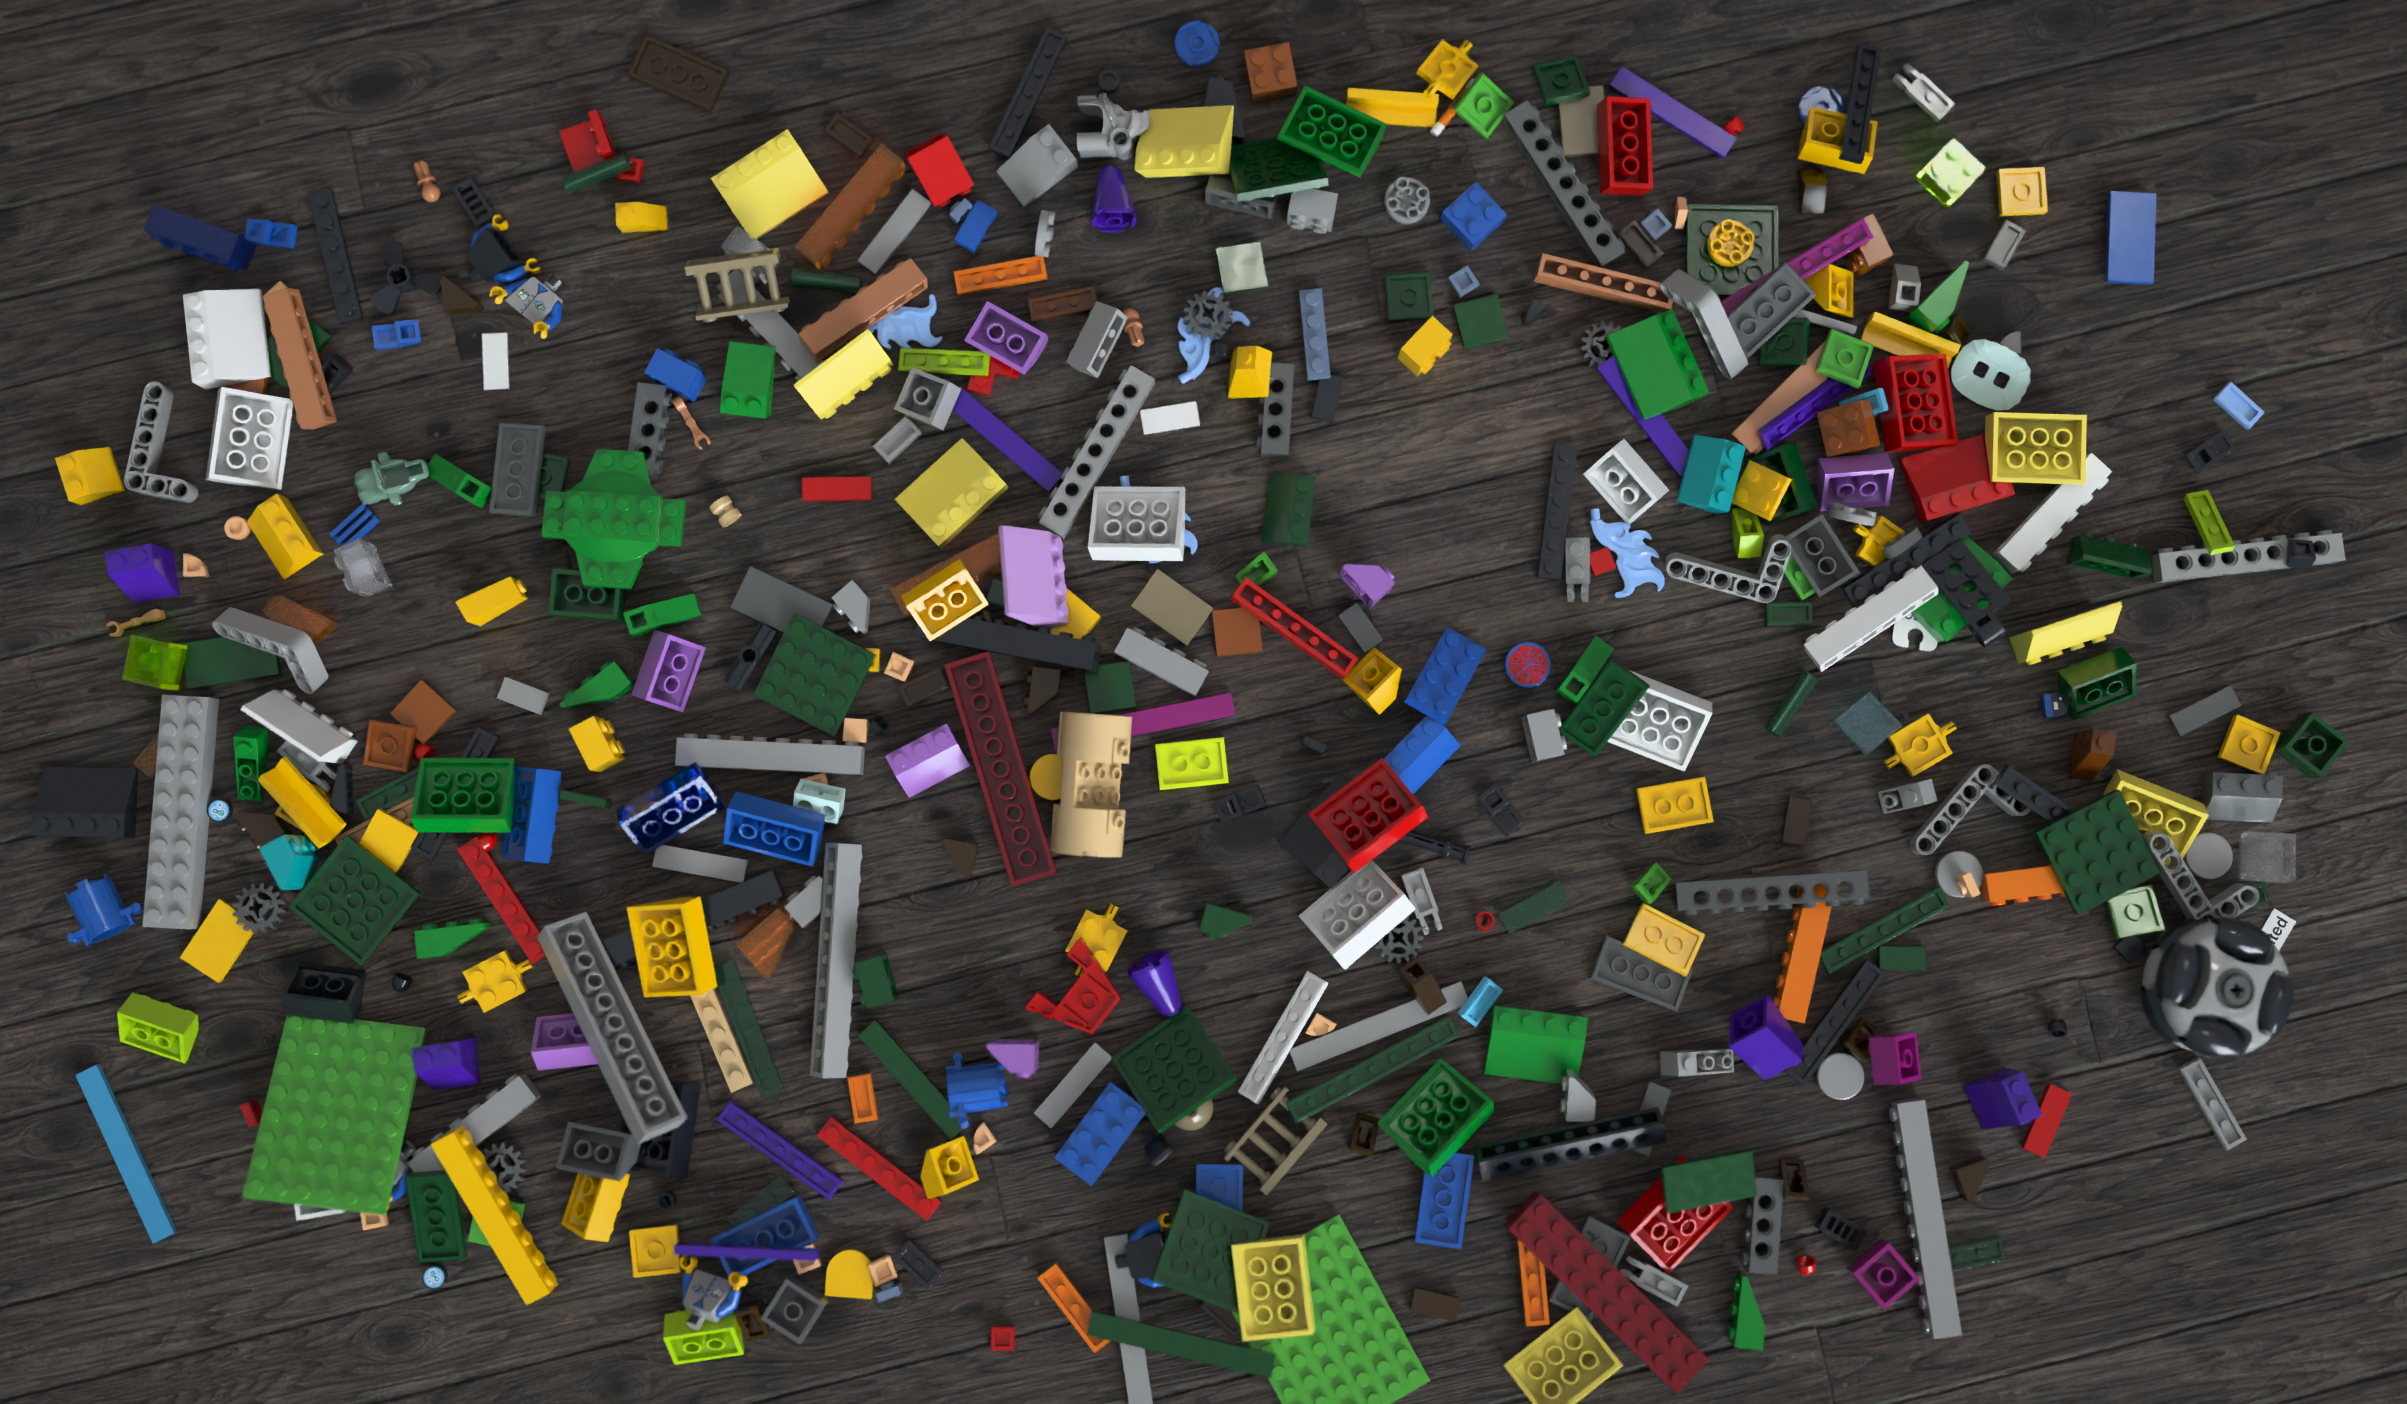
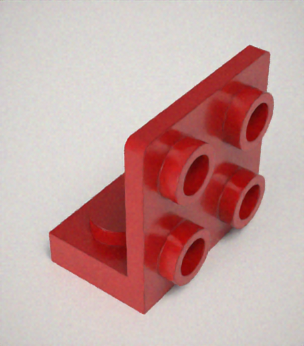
M597 109L588 112L590 120L560 131L573 172L576 174L618 159L604 119Z

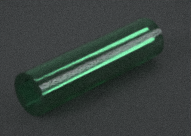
M624 151L564 176V186L572 194L632 169V161Z
M793 267L791 284L794 286L857 294L862 288V276Z
M1802 670L1764 728L1780 738L1818 682V679L1811 673Z

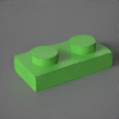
M1791 554L1783 576L1798 599L1802 601L1816 591Z

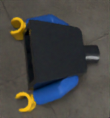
M499 214L494 215L492 224H486L472 236L467 258L474 267L467 274L476 283L482 278L485 281H494L496 283L509 282L526 276L527 272L536 275L541 271L540 267L536 269L530 268L531 264L537 263V260L533 258L526 262V266H522L524 261L501 232L505 231L509 224L507 220L498 224L503 219Z
M1163 1213L1159 1215L1158 1220L1154 1219L1141 1225L1130 1236V1242L1125 1245L1126 1253L1115 1255L1117 1269L1129 1267L1131 1278H1137L1139 1282L1153 1288L1163 1286L1151 1281L1166 1238L1165 1230L1160 1228L1170 1227L1171 1222L1168 1224L1163 1222V1218L1170 1215L1169 1213Z

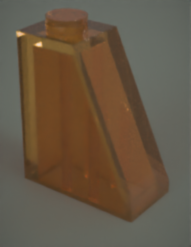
M281 595L270 598L266 602L267 606L262 609L269 620L304 631L312 639L314 646L340 625L338 621Z
M782 907L777 908L736 944L766 980L774 976L797 926L792 915Z

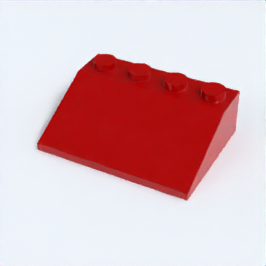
M1946 354L1889 356L1873 362L1876 389H1884L1889 409L1880 413L1885 452L1909 451L1958 444Z
M1985 434L1958 441V444L1941 446L1899 459L1919 524L2007 499L2015 495L2012 482H1991Z
M1383 758L1308 813L1353 873L1357 872L1428 818L1421 803Z
M1681 1155L1676 1162L1687 1161V1159ZM1660 1177L1619 1218L1617 1223L1669 1274L1733 1209V1206L1729 1202L1667 1213L1664 1206L1662 1178Z

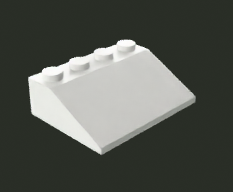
M260 289L205 290L183 295L193 383L204 389H211L271 377Z
M221 387L217 394L206 480L281 490L293 409L291 399Z
M1094 487L1088 549L1092 560L1183 561L1185 544V487Z
M1632 672L1648 683L1650 687L1607 742L1685 772L1712 715V702Z
M274 689L243 705L240 709L317 761L343 764L358 742L352 737L353 733L342 726L339 729L333 725V719L324 714L318 715L314 712L315 708L304 701L301 704L295 700L296 695L286 689L283 691Z
M1371 860L1357 872L1353 873L1350 871L1332 889H1329L1301 913L1299 917L1338 963L1346 969L1412 913L1415 907L1393 881Z

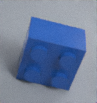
M1475 182L1442 212L1440 220L1471 252L1504 222L1507 214Z
M657 348L644 372L654 382L666 386L673 392L695 402L707 380L702 374L703 370L698 367L699 365L688 359L683 362V359L678 357V354L667 348L665 351Z

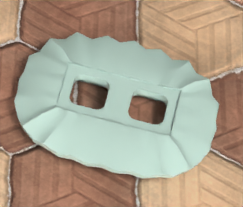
M1981 339L1973 340L1961 349L1952 366L1951 378L1955 388L1972 401L1997 411L2009 410L2018 404L2026 393V389L2031 382V369L2027 365L2026 360L2016 352L1996 342ZM1978 361L1989 366V370L1984 378L1973 374ZM1998 372H2003L2009 376V381L2004 389L1993 383Z

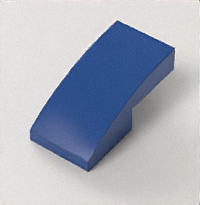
M977 200L961 226L954 242L974 253L984 239L987 229L997 216L998 210Z
M247 218L244 241L294 249L298 227L293 224L273 223L269 220Z
M418 319L394 321L395 324L372 326L375 350L421 343Z

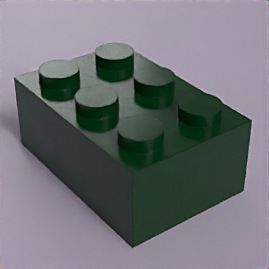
M552 569L548 615L558 618L624 622L623 613L625 612L627 589L584 586L580 570Z

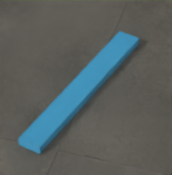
M95 1065L75 1075L152 1243L177 1233L101 1065Z

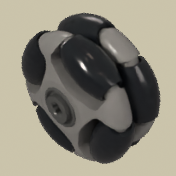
M2205 917L2201 919L2188 918L2168 927L2153 942V950L2150 952L2143 970L2142 985L2144 986L2140 988V1000L2148 1022L2165 1041H2172V1043L2181 1048L2211 1059L2230 1060L2257 1049L2271 1038V1034L2278 1035L2286 1024L2293 1004V981L2287 978V974H2289L2287 966L2279 950L2272 943L2270 935L2261 928L2249 922L2230 917L2206 919Z

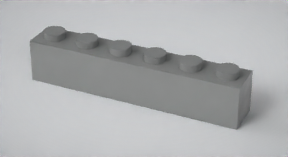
M735 269L729 274L735 304L747 303L748 298L743 275L738 269ZM720 283L716 286L721 292L718 296L725 303L722 286ZM755 288L757 300H766ZM767 310L737 315L742 322L747 320L752 325L749 329L757 338L762 336L767 341L764 345L776 346V352L782 357L780 360L781 364L788 371L793 369L798 374L795 377L797 381L824 362L823 360L818 363L814 361L800 343L799 334L778 312Z
M515 1074L504 1082L507 1086L499 1091L497 1088L486 1096L488 1100L484 1104L480 1105L478 1103L467 1111L469 1115L462 1120L460 1117L449 1125L450 1130L448 1132L464 1125L466 1130L471 1133L473 1142L477 1147L542 1095L526 1074L520 1076ZM442 1132L437 1134L430 1140L431 1143L444 1134ZM431 1145L426 1149L424 1147L419 1148L412 1154L413 1159L407 1163L413 1172L445 1170Z

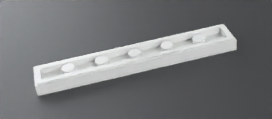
M1307 971L1238 1090L1240 1094L1256 1104L1261 1102L1329 984L1328 982Z

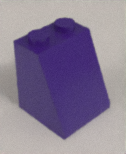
M149 543L104 552L108 575L133 603L180 595L173 550Z
M1768 995L1730 1015L1729 1048L1764 1080L1776 1076L1803 1061V1044Z
M475 1038L412 1048L414 1071L433 1091L481 1084Z
M2004 1067L1963 1085L1982 1129L2022 1125L2043 1116L2022 1071Z

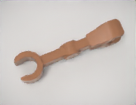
M680 396L674 398L672 402L682 414L686 425L691 429L696 447L702 450V447L699 445V441L702 438H705L707 443L711 445L710 438L699 429L696 421L689 413L684 400Z
M154 609L144 614L143 617L132 618L124 623L111 621L106 626H116V632L110 633L109 636L119 637L126 628L136 627L144 622L160 621L165 619L166 615L164 610Z

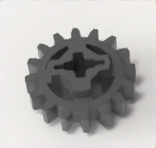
M1203 291L1202 297L1194 294V302L1192 300L1187 301L1189 308H1184V314L1187 315L1184 317V323H1189L1187 331L1194 330V338L1200 334L1201 341H1204L1206 336H1209L1210 340L1213 341L1214 335L1222 338V330L1225 332L1229 331L1227 324H1232L1233 318L1229 316L1233 315V310L1227 309L1230 306L1229 301L1222 302V294L1217 298L1215 297V291H1212L1210 296H1207L1206 291ZM1197 308L1199 314L1193 319V312ZM1223 314V320L1219 324L1218 318Z
M1601 321L1599 327L1596 324L1591 325L1592 331L1586 329L1584 332L1586 337H1582L1580 340L1585 346H1582L1579 350L1586 353L1582 359L1590 360L1589 367L1593 366V364H1596L1598 367L1606 361L1607 356L1613 355L1606 336L1621 329L1620 325L1615 329L1613 328L1612 321L1608 326H1605L1604 321ZM1604 332L1601 337L1593 338L1595 334ZM1603 342L1607 343V350H1603V345H1601ZM1591 350H1594L1597 357L1593 355Z
M261 883L259 888L256 884H251V890L243 888L244 895H236L239 903L232 904L233 907L237 908V911L232 913V915L239 917L236 923L240 926L244 925L243 930L245 931L251 929L254 934H258L259 929L263 933H268V927L276 929L275 922H282L283 919L279 916L286 913V910L281 909V906L285 905L286 901L279 900L283 894L279 891L275 892L276 888L273 886H269L267 889V884ZM262 894L269 895L272 900H265ZM259 904L263 905V908L259 909L260 913L256 912V909L259 908ZM247 917H254L257 924L250 922Z
M1408 916L1400 922L1405 924L1403 928H1393L1391 930L1397 935L1400 933L1404 935L1402 938L1404 944L1400 942L1393 943L1394 936L1389 931L1387 933L1389 942L1386 946H1384L1383 939L1381 938L1378 941L1379 944L1375 947V950L1382 949L1381 958L1385 955L1389 956L1388 962H1391L1393 958H1396L1397 964H1400L1401 958L1409 962V955L1411 954L1416 957L1415 949L1422 948L1418 944V941L1424 939L1423 936L1418 935L1422 928H1415L1416 920L1414 919L1409 922ZM1411 931L1414 935L1413 945L1408 942V934ZM1402 948L1405 951V953L1402 954L1392 953L1394 949Z
M507 1142L501 1143V1146L498 1143L492 1144V1149L489 1147L483 1149L486 1154L484 1155L485 1162L490 1170L495 1173L501 1189L508 1193L511 1191V1187L514 1189L519 1187L518 1181L525 1180L522 1173L528 1171V1168L523 1167V1163L528 1160L521 1159L520 1156L523 1154V1151L516 1152L515 1144L508 1148ZM495 1153H498L494 1161L488 1162ZM501 1164V1167H505V1171L502 1172L498 1165ZM515 1174L509 1182L505 1183L508 1175Z

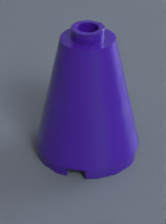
M1106 166L1098 175L1091 223L1094 228L1095 225L1098 226L1099 231L1102 232L1125 231V226L1130 225L1131 228L1137 222L1136 213L1121 170L1115 166Z
M1162 949L1142 957L1143 961L1139 965L1136 962L1132 963L1126 970L1128 976L1161 1015H1167V1017L1177 1014L1182 1003L1168 950L1164 951Z

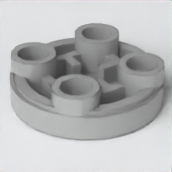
M1399 177L1388 187L1385 194L1384 205L1388 215L1393 220L1403 224L1419 221L1424 217L1429 208V190L1417 179Z
M1042 210L1040 213L1035 242L1036 256L1049 257L1050 244H1047V242L1052 241L1054 228L1050 227V225L1054 224L1055 212Z
M1832 502L1828 515L1853 523L1874 526L1877 512Z
M2215 833L2197 834L2184 856V862L2192 875L2202 879L2221 877L2229 870L2233 859L2229 843L2222 836Z
M1953 851L1944 854L1935 868L1936 886L1949 896L1965 897L1957 889L1956 882L1958 881L1956 876L1963 872H1971L1979 888L1983 880L1982 866L1975 856L1965 851Z
M1841 1052L1828 1054L1816 1070L1817 1086L1824 1094L1838 1100L1849 1099L1855 1096L1863 1086V1068L1860 1062L1849 1054Z

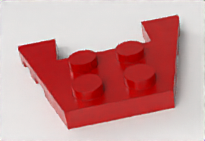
M1080 937L1067 953V956L1084 968V973L1058 1005L1041 991H1038L1025 1009L1031 1012L1035 1011L1043 1014L1044 1017L1054 1018L1064 1022L1066 1025L1093 1034L1122 996L1085 941Z

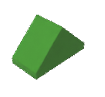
M1263 552L1235 577L1240 584L1247 578L1260 587L1277 575L1278 570L1266 553Z
M1656 862L1630 885V888L1644 903L1651 904L1672 879Z

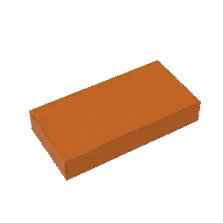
M871 1073L847 1077L854 1123L878 1120Z

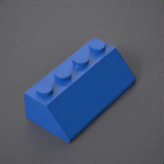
M1426 715L1393 748L1384 760L1411 793L1414 794L1461 745L1443 724Z
M515 766L511 833H504L501 858L549 864L553 851L552 839L556 829L555 816L559 807L558 794L562 784L561 771Z

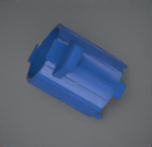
M106 873L103 874L105 879L89 882L88 879L76 883L78 887L76 891L71 894L64 892L67 897L66 900L81 930L75 933L68 934L67 940L75 944L79 943L80 940H84L86 946L90 947L92 946L91 943L115 936L129 928L132 924L134 926L137 925L133 915L142 913L144 907L139 903H133L130 907L125 908L112 879Z
M957 1052L953 1055L955 1065L945 1067L951 1109L948 1110L950 1118L958 1117L960 1127L965 1129L969 1126L967 1113L1000 1109L1008 1106L1007 1100L1003 1101V1098L1009 1096L1003 1072H1000L1001 1069H1005L1001 1063L963 1067L964 1059L962 1054Z

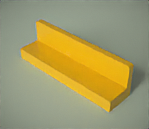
M1348 88L1346 105L1389 125L1433 128L1436 124L1439 94H1433L1431 98H1427L1428 94L1425 96L1424 93Z
M1877 312L1869 316L1860 339L1874 345V348L1895 356L1946 354L1948 367L1952 357L1958 354L1961 346Z
M287 757L281 758L274 769L259 777L258 781L318 848L334 841L345 827L346 823Z

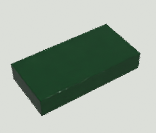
M1812 602L1765 603V625H1813Z
M569 790L561 791L559 798L609 809L612 802L611 799Z
M1877 947L1878 968L1880 970H1926V947Z

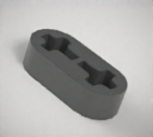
M1913 526L1884 545L1881 550L1887 559H1892L1907 550L1923 536L1918 527Z

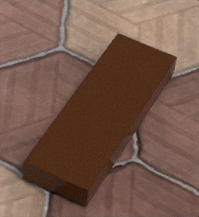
M1094 286L1031 298L1027 299L1031 321L1035 323L1091 311L1097 298Z

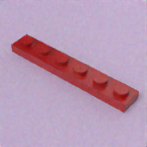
M477 836L459 847L457 851L530 962L536 964L545 958L546 955L537 938L541 930L489 851L484 850Z
M833 1116L830 1117L817 1134L821 1140L926 1221L941 1204L942 1201L938 1197L928 1199L925 1189L921 1184Z

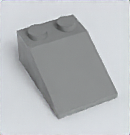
M1048 124L1033 135L996 172L1022 206L1026 207L1075 170L1078 164L1077 159Z

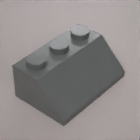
M1230 173L1210 175L1205 191V204L1272 219L1277 195L1274 197L1257 198L1248 202H1237Z
M1821 514L1786 536L1791 545L1792 556L1819 597L1861 572L1824 514Z
M2217 772L2202 773L2201 803L2205 805L2209 814L2206 820L2273 822L2283 799V776Z
M568 1122L556 1168L620 1182L636 1163L641 1143L637 1144L631 1134Z

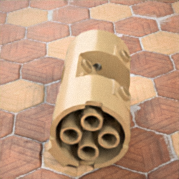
M1060 712L1057 758L1064 760L1061 802L1053 806L1050 850L1055 853L1077 856L1122 857L1126 810L1119 809L1118 806L1120 800V778L1122 776L1121 764H1129L1132 717Z

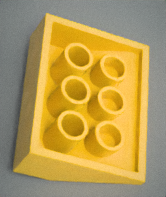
M700 896L676 898L627 907L644 997L702 995L717 987Z

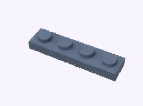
M1322 288L1299 290L1307 380L1327 379L1331 375Z

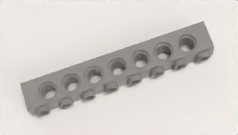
M1132 365L1128 370L1124 369L1118 379L1121 382L1117 390L1113 388L1107 398V401H1109L1105 409L1101 408L1095 420L1098 421L1094 429L1089 428L1084 437L1086 443L1082 449L1079 447L1072 458L1075 460L1072 467L1065 469L1061 476L1062 484L1059 488L1055 487L1049 497L1052 501L1048 507L1044 506L1038 515V519H1040L1039 525L1060 536L1062 539L1066 537L1155 384L1153 377ZM1127 388L1136 390V394L1131 398L1124 396L1123 392ZM1121 407L1125 412L1121 417H1115L1112 415L1114 408ZM1111 427L1113 429L1112 435L1109 437L1102 436L1100 434L1102 428ZM1093 446H1098L1102 449V452L1099 456L1094 457L1089 454V450ZM1081 466H1088L1090 468V473L1087 476H1080L1077 473ZM1071 485L1079 488L1078 493L1074 496L1066 494V489ZM1058 505L1067 507V512L1062 516H1058L1054 512Z
M2332 530L2317 532V536H2310L2309 532L2295 534V538H2291L2313 541L2317 545L2318 552L2315 553L2316 560L2313 565L2337 563L2346 560L2342 533L2332 534ZM2286 535L2274 536L2272 541H2264V538L2249 539V543L2241 544V540L2233 541L2235 545L2233 550L2224 552L2228 559L2226 564L2221 559L2222 553L2209 555L2205 544L2202 549H2196L2195 545L2181 547V551L2173 552V548L2159 549L2158 554L2150 556L2154 583L2290 568L2287 567L2289 539H2287ZM2268 548L2273 553L2272 559L2267 555ZM2245 551H2247L2250 554L2249 561H2247L2244 557ZM2199 556L2204 558V566L2200 565L2198 561ZM2177 558L2182 562L2181 569L2176 566Z

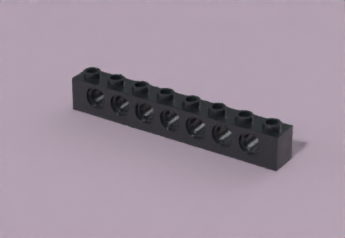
M1655 1107L1475 1145L1482 1181L1667 1142L1665 1125L1660 1109Z

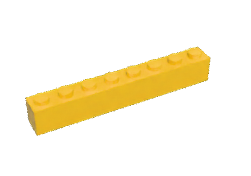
M461 1125L440 1136L430 1145L525 1304L528 1305L550 1294L558 1285L556 1276L548 1268L543 1254L537 1249L531 1234L523 1226L520 1215L509 1202L508 1195L498 1184L496 1175L485 1162L483 1153L478 1150L473 1142L471 1133L466 1130L464 1125Z

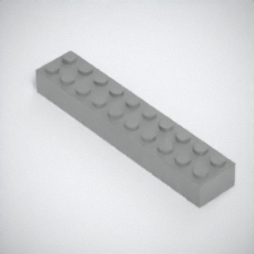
M162 695L143 927L199 929L201 926L209 829L207 808L211 802L219 699Z
M587 912L544 926L537 937L636 1143H642L679 1127L687 1116Z

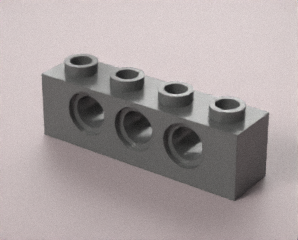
M1271 363L1268 397H1260L1259 405H1264L1263 414H1259L1258 428H1262V437L1257 436V450H1261V457L1288 458L1294 364ZM1273 383H1279L1282 385L1283 390L1275 393L1270 389V386ZM1276 405L1281 408L1282 412L1279 415H1272L1269 412V408ZM1270 428H1277L1280 431V435L1277 438H1271L1267 431Z
M638 382L628 451L643 452L645 449H651V455L646 461L650 478L657 479L663 467L660 456L661 451H664L666 446V439L663 435L664 429H667L669 424V416L666 414L667 407L671 406L672 393H669L670 390L664 385ZM657 404V411L649 414L648 408L650 405ZM650 426H654V433L651 436H645V430Z
M1755 1175L1757 1196L1749 1197V1204L1745 1205V1218H1748L1747 1228L1743 1230V1241L1746 1242V1250L1742 1252L1741 1263L1748 1272L1777 1275L1784 1180L1779 1177ZM1762 1195H1767L1768 1203L1760 1207L1758 1203L1759 1198ZM1760 1219H1766V1227L1758 1230L1757 1222ZM1764 1242V1251L1757 1254L1755 1252L1756 1245Z

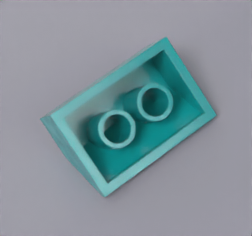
M1693 435L1676 501L1714 514L1728 513L1746 446L1726 439Z
M283 835L259 848L280 890H303L314 876L320 858L317 851L319 848L308 836Z

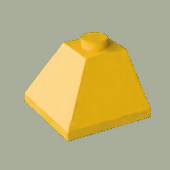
M1829 264L1804 279V282L1817 294L1813 299L1821 307L1848 318L1853 317V272Z
M1259 346L1237 347L1233 351L1229 376V399L1268 397L1271 351Z
M1374 647L1342 680L1370 708L1380 715L1396 699L1402 669Z
M965 1136L958 1137L926 1151L920 1177L928 1199L948 1194L979 1180Z

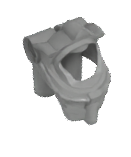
M1106 93L1100 94L1099 98L1096 95L1078 96L1077 104L1083 113L1103 118L1102 132L1077 133V149L1080 152V157L1112 156L1114 158L1117 156L1121 160L1131 158L1134 154L1135 141L1150 125V111L1144 110V113L1135 109L1124 111L1119 105L1113 104L1107 98Z

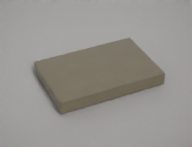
M1590 86V95L1588 97L1558 103L1561 147L1564 151V157L1599 155L1597 104L1604 99L1603 86Z
M1159 569L1156 570L1131 605L1136 611L1186 646L1189 645L1214 609Z

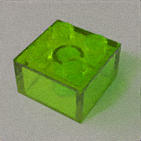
M1953 137L1915 178L1948 208L1987 168Z
M131 634L122 680L159 689L179 690L188 645Z

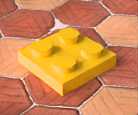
M2044 167L1999 169L1996 172L1999 216L2036 215L2048 212Z
M1750 460L1734 491L1732 503L1771 521L1792 479Z
M2234 715L2217 758L2253 773L2264 775L2281 732L2242 716Z
M678 1224L631 1229L629 1231L634 1278L682 1272V1267L680 1266L681 1255H675L674 1245L679 1242Z

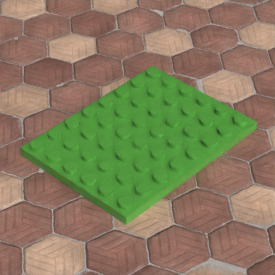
M287 1015L242 1197L386 1216L418 1076L414 1071L412 1048L425 1045L428 1030L421 1027L355 1019L354 1023Z
M1337 1214L1303 1233L1305 1236L1316 1328L1314 1334L1248 1341L1251 1348L1276 1353L1271 1378L1268 1379L1281 1403L1391 1404L1429 1382V1377L1340 1215ZM1232 1312L1241 1328L1240 1314Z

